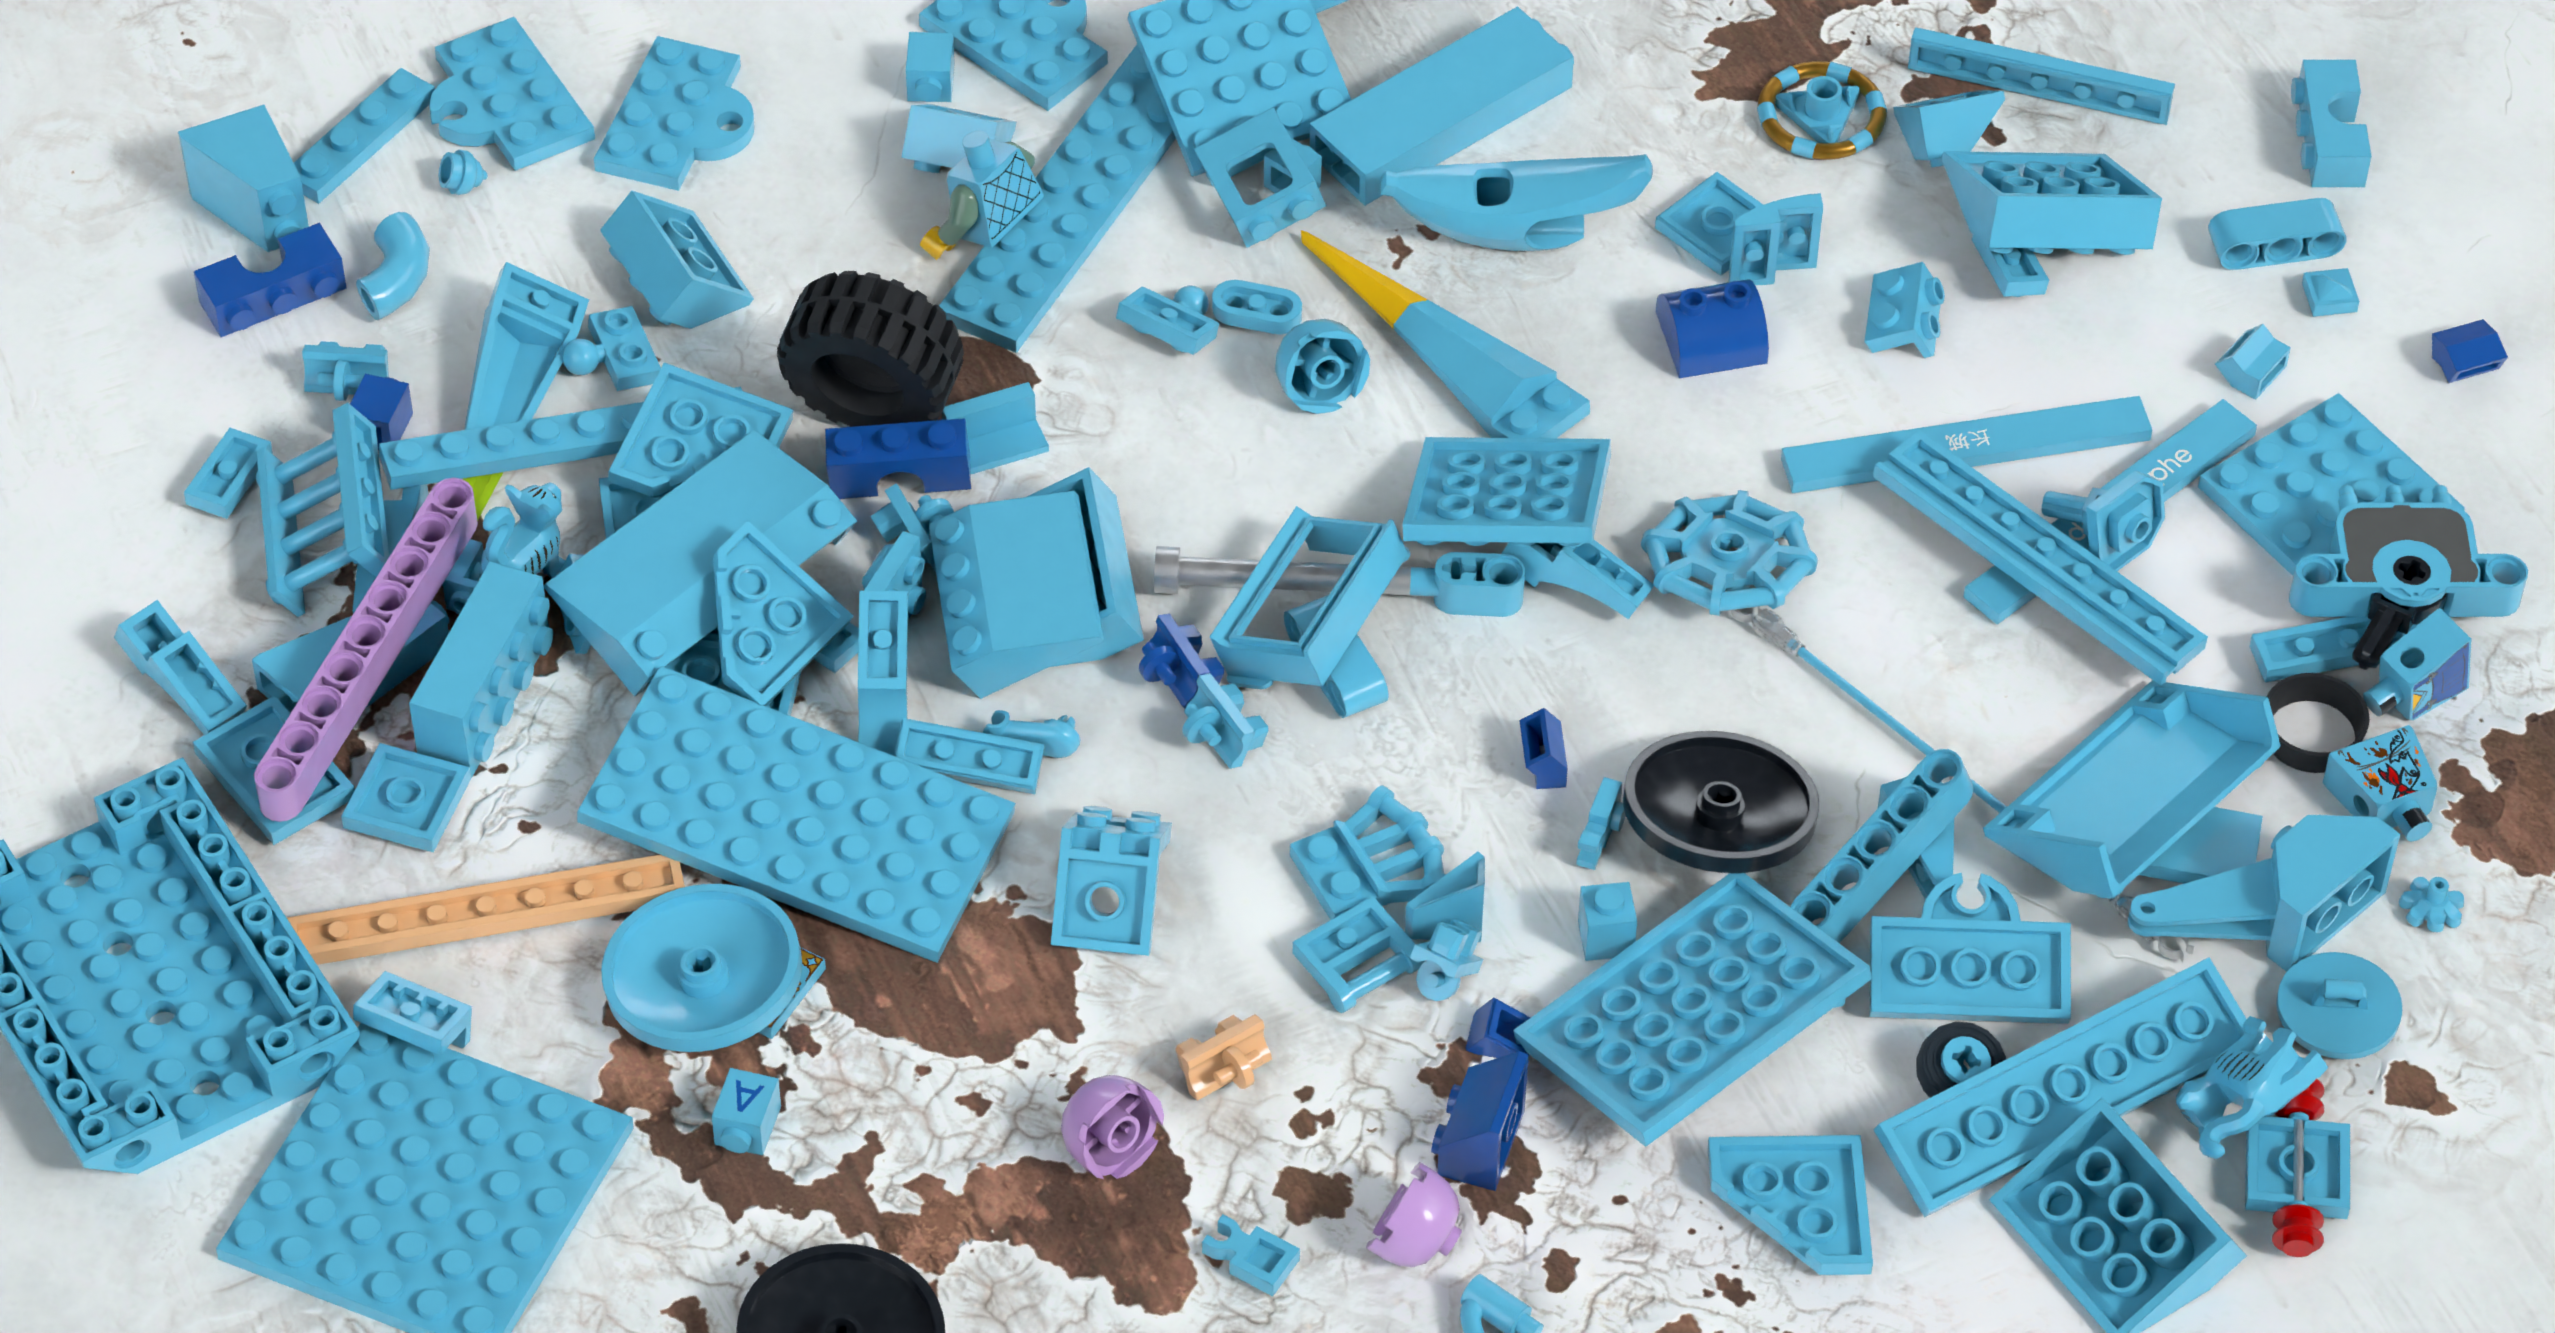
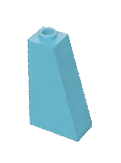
M432 600L366 708L435 658L449 634L448 624L450 622L446 611L439 603ZM352 616L254 657L252 664L257 689L268 699L275 695L291 713Z

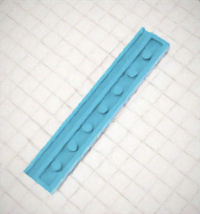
M1918 430L1890 452L1888 459L1883 463L1879 461L1875 464L1873 477L2160 686L2166 682V678L2171 673L2176 674L2205 649L2208 636L1921 430Z

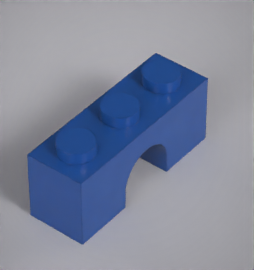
M320 222L278 238L282 263L272 271L263 273L249 271L242 266L236 255L193 271L199 303L221 338L347 289L342 257Z
M965 418L825 429L826 468L829 486L839 499L878 496L879 480L895 472H907L918 476L923 481L925 493L971 489L970 449Z

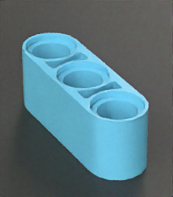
M2326 198L2231 209L2215 215L2208 225V231L2220 263L2229 270L2327 258L2339 253L2347 242L2334 204Z
M1329 595L1284 612L1285 628L1292 642H1299ZM1356 634L1323 687L1320 686L1341 718L1384 703L1389 698L1387 684L1380 668Z

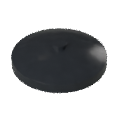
M1695 731L1673 735L1657 741L1644 749L1633 760L1626 775L1623 808L1626 818L1635 833L1647 845L1665 857L1683 865L1705 871L1748 873L1769 869L1785 863L1798 855L1807 846L1814 835L1817 824L1819 795L1807 771L1795 759L1775 746L1759 739L1736 733Z
M839 1243L803 1249L781 1259L768 1268L755 1281L744 1298L738 1315L736 1333H945V1321L941 1305L933 1289L908 1263L892 1254L873 1247Z

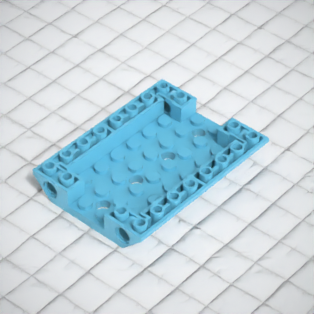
M183 757L94 797L99 822L16 859L4 839L0 840V1030L84 1168L139 1174L320 1087L331 1068L338 1065L360 1037L359 1029ZM82 875L89 878L84 885L79 887L64 885L73 876ZM118 943H126L132 946L128 952L122 955L114 956L106 953L111 946ZM161 1012H169L175 1015L169 1023L163 1025L149 1022L154 1015ZM213 1082L219 1085L218 1089L209 1095L203 1096L193 1092L201 1083Z

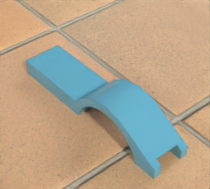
M859 591L858 742L894 756L902 718L907 719L908 591Z

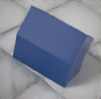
M2484 319L2432 333V359L2441 366L2448 384L2500 369L2508 358L2498 333Z
M1542 708L1519 720L1525 766L1535 776L1536 789L1565 788L1567 785L1568 768L1561 721L1548 710ZM1539 746H1544L1545 753L1540 755Z

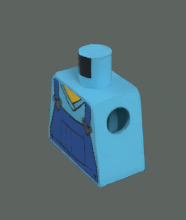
M2441 608L2437 609L2383 652L2379 664V683L2363 693L2366 705L2379 717L2395 707L2407 720H2415L2469 688L2471 638Z

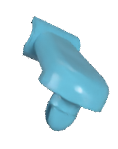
M996 710L991 717L992 724H987L983 730V733L1044 744V755L1053 758L1071 756L1078 749L1081 741L1079 734L1075 730L1074 718L1072 716L1068 718L1067 715L1061 716L1058 720L1050 719L1040 723L1010 720L1007 711Z

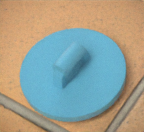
M2340 952L2315 954L2294 964L2282 978L2276 1000L2279 1019L2284 1028L2294 1031L2296 1034L2295 1041L2309 1051L2315 1050L2322 1056L2334 1059H2357L2378 1052L2394 1038L2402 1017V999L2397 986L2389 975L2380 967L2362 957Z

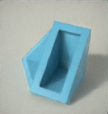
M1480 852L1473 854L1406 904L1405 933L1411 939L1431 940L1437 923L1444 922L1450 924L1451 920L1454 919L1461 920L1482 931L1485 857Z

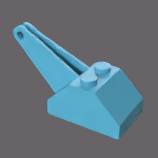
M2307 815L2295 826L2287 825L2278 832L2271 843V849H2273L2272 858L2168 889L2136 896L2130 905L2128 926L2134 933L2146 937L2169 936L2265 940L2267 957L2287 972L2294 964L2314 954L2386 893L2400 833L2379 817Z

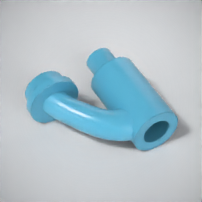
M1482 1274L1475 1276L1462 1294L1460 1321L1464 1333H1484L1481 1323L1482 1318L1504 1333H1541L1544 1325L1530 1316L1532 1308Z

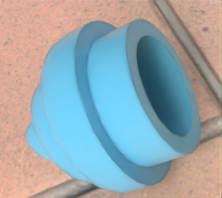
M457 150L455 153L447 152L443 156L438 177L442 188L449 189L451 194L461 195L467 194L474 187L480 186L482 181L487 179L488 175L480 162L474 158L473 154L469 151Z

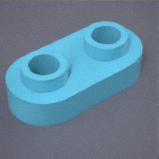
M1228 280L1220 283L1212 294L1213 314L1217 320L1226 325L1280 335L1287 334L1302 321L1301 299L1296 293L1288 289L1243 280Z

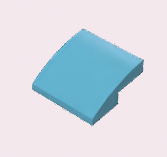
M1821 193L1773 201L1735 218L1728 282L1750 279L1755 285H1770L1775 282L1777 270L1816 268L1823 214Z

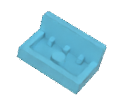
M1923 262L1873 275L1864 341L1872 353L1914 343L1924 358L1934 356L1936 338L1940 336V305L1944 303L1945 295L1940 280L1937 277L1933 278Z

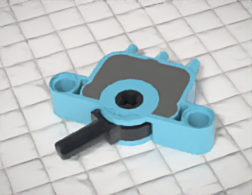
M2343 485L2339 489L2340 497L2338 502L2340 512L2336 518L2329 554L2305 555L2296 563L2289 593L2290 605L2296 612L2310 617H2366L2368 615V618L2371 619L2370 624L2352 653L2353 660L2359 663L2361 669L2367 670L2369 667H2378L2381 655L2389 648L2398 631L2407 634L2439 608L2449 617L2510 616L2520 607L2528 578L2526 564L2520 558L2510 554H2478L2474 527L2470 516L2462 508L2451 503L2447 487L2443 485H2437L2433 488L2432 502H2404L2400 487L2390 485L2386 488L2385 502L2358 503L2357 497L2354 494V488L2350 485Z

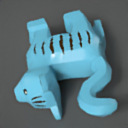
M550 482L542 486L532 485L521 491L507 484L505 487L506 494L515 511L520 516V520L515 523V518L510 508L494 507L485 515L483 528L486 531L492 532L482 554L481 575L490 561L535 575L543 569L544 574H547L552 579L556 573L560 572L565 562L564 559L558 556L560 531L556 523L557 516L562 512L561 490L554 483Z
M2249 1016L2243 1024L2245 1034L2236 1043L2217 1056L2204 1077L2185 1082L2176 1095V1103L2181 1113L2199 1130V1149L2202 1154L2213 1159L2222 1157L2225 1154V1148L2219 1144L2221 1140L2227 1136L2249 1130L2263 1116H2272L2285 1107L2290 1100L2306 1090L2328 1069L2320 1054L2312 1050L2305 1058L2300 1057L2292 1047L2296 1038L2294 1031L2280 1027L2274 1031L2272 1042L2263 1033L2267 1026L2264 1020ZM2231 1102L2242 1107L2237 1113L2223 1116L2226 1105Z

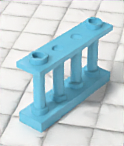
M348 402L332 410L334 421L332 438L285 463L280 461L265 447L256 451L258 464L256 480L260 487L268 576L266 589L276 604H282L297 617L305 614L303 587L351 562L360 564L376 577L389 558L376 426ZM337 457L338 467L335 474L294 495L293 480ZM341 492L342 502L338 510L298 530L296 515ZM344 528L345 539L342 546L301 567V550Z

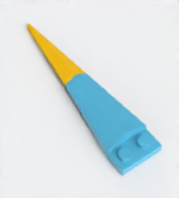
M1301 230L1302 243L1346 282L1397 332L1449 388L1491 438H1558L1590 414V400L1558 380L1556 371L1312 234Z

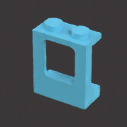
M1274 107L1194 149L1209 181L1216 189L1247 248L1270 238L1282 229L1299 220L1306 219L1313 213L1326 207L1316 181ZM1274 148L1280 155L1293 181L1290 186L1254 205H1247L1244 203L1230 177L1263 161L1264 155Z

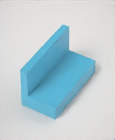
M1029 382L951 404L943 409L942 420L964 418L966 420L971 474L1049 452V445L1036 420L1035 394Z

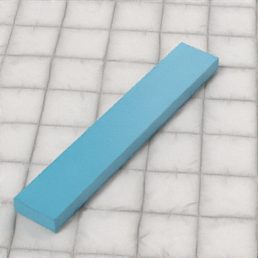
M1915 27L1911 38L1908 69L2167 125L2175 83Z

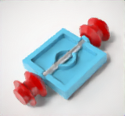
M2318 1079L2306 1090L2290 1100L2285 1107L2276 1112L2275 1115L2277 1117L2263 1116L2246 1131L2245 1210L2274 1212L2272 1222L2277 1230L2272 1235V1242L2277 1249L2292 1257H2305L2322 1247L2324 1236L2319 1229L2324 1224V1217L2348 1219L2350 1211V1124L2316 1121L2324 1114V1104L2320 1099L2323 1097L2325 1089L2322 1082Z

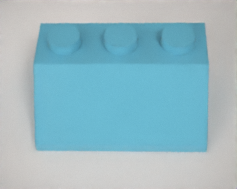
M631 190L600 229L611 246L609 252L617 261L623 264L630 274L629 281L631 285L644 295L650 304L649 311L653 317L665 325L673 323L692 329L749 306L754 300L693 210Z

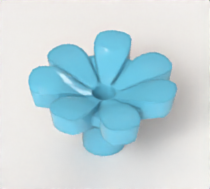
M2424 877L2415 878L2410 885L2412 891L2404 892L2399 899V906L2401 908L2411 909L2406 915V919L2414 927L2420 926L2424 920H2427V927L2430 931L2441 932L2444 929V922L2451 928H2457L2461 924L2462 914L2458 909L2464 906V896L2460 891H2448L2449 883L2442 877H2434L2430 880V883Z

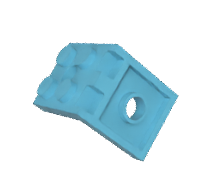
M1084 806L1083 812L1074 813L1062 827L1051 945L1149 956L1152 945L1160 855L1170 843L1172 823L1161 822L1160 814L1145 811H1133L1131 818L1112 816V809L1100 806ZM1100 887H1108L1114 890L1119 898L1117 910L1112 913L1099 912L1092 903L1094 890Z

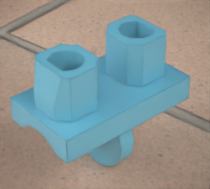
M321 341L318 345H305L302 351L305 367L304 392L334 393L335 400L346 401L349 394L355 395L365 373L383 378L389 377L388 351L385 350L383 345L366 344L363 348L341 347L337 342Z
M896 483L885 490L891 502L870 517L886 542H889L906 530L913 535L919 536L921 558L925 560V563L929 562L936 572L929 524L953 513V507L946 499H931L929 495H924L918 500L920 507L915 511Z
M1211 673L1200 675L1196 681L1198 685L1197 693L1184 710L1188 719L1183 725L1182 732L1191 743L1206 741L1210 746H1213L1230 769L1241 767L1249 750L1262 747L1269 731L1268 725L1260 715L1246 718L1242 715L1241 710L1244 705L1243 693L1235 683L1220 686Z
M1458 919L1451 920L1450 924L1440 922L1437 923L1429 942L1414 946L1410 959L1416 962L1426 960L1418 969L1416 977L1417 987L1422 995L1434 1001L1449 999L1459 989L1460 977L1479 972L1484 959L1473 953L1482 933L1480 929Z

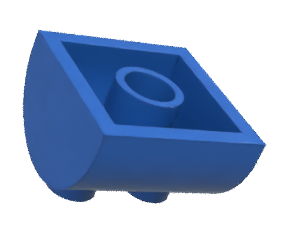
M1752 280L1733 281L1658 295L1655 312L1679 379L1768 364L1769 343L1766 318L1759 292Z

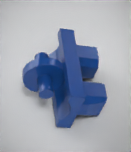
M1170 613L1158 615L1155 621L1157 631L1143 646L1142 652L1145 656L1140 661L1138 669L1144 680L1148 682L1162 680L1164 685H1168L1185 709L1197 693L1198 685L1196 681L1198 676L1211 673L1218 684H1220L1224 675V667L1217 657L1204 659L1199 657L1198 654L1203 645L1202 635L1194 624L1178 626Z

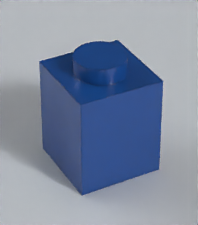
M365 373L350 402L351 406L376 426L378 451L379 443L401 439L413 415L409 383L400 382L390 377L383 378Z

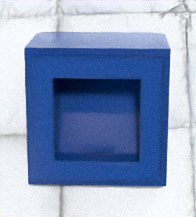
M1493 997L1474 1013L1466 1050L1473 1054L1493 1058L1503 1057L1515 1052L1527 1053L1521 1044H1516L1513 1030L1531 1017Z

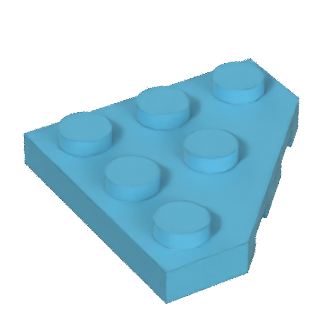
M663 363L608 471V481L650 497L672 491L754 429L779 448L793 420V409Z
M748 520L717 549L713 556L722 682L736 695L756 702L761 706H767L850 623L854 615Z
M1861 1135L1709 1137L1707 1149L1710 1187L1714 1194L1819 1275H1865L1872 1273L1873 1258Z

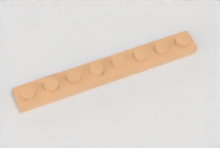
M659 854L288 917L287 919L315 963L319 965L635 911L650 900L664 893L683 888L685 885L680 862Z

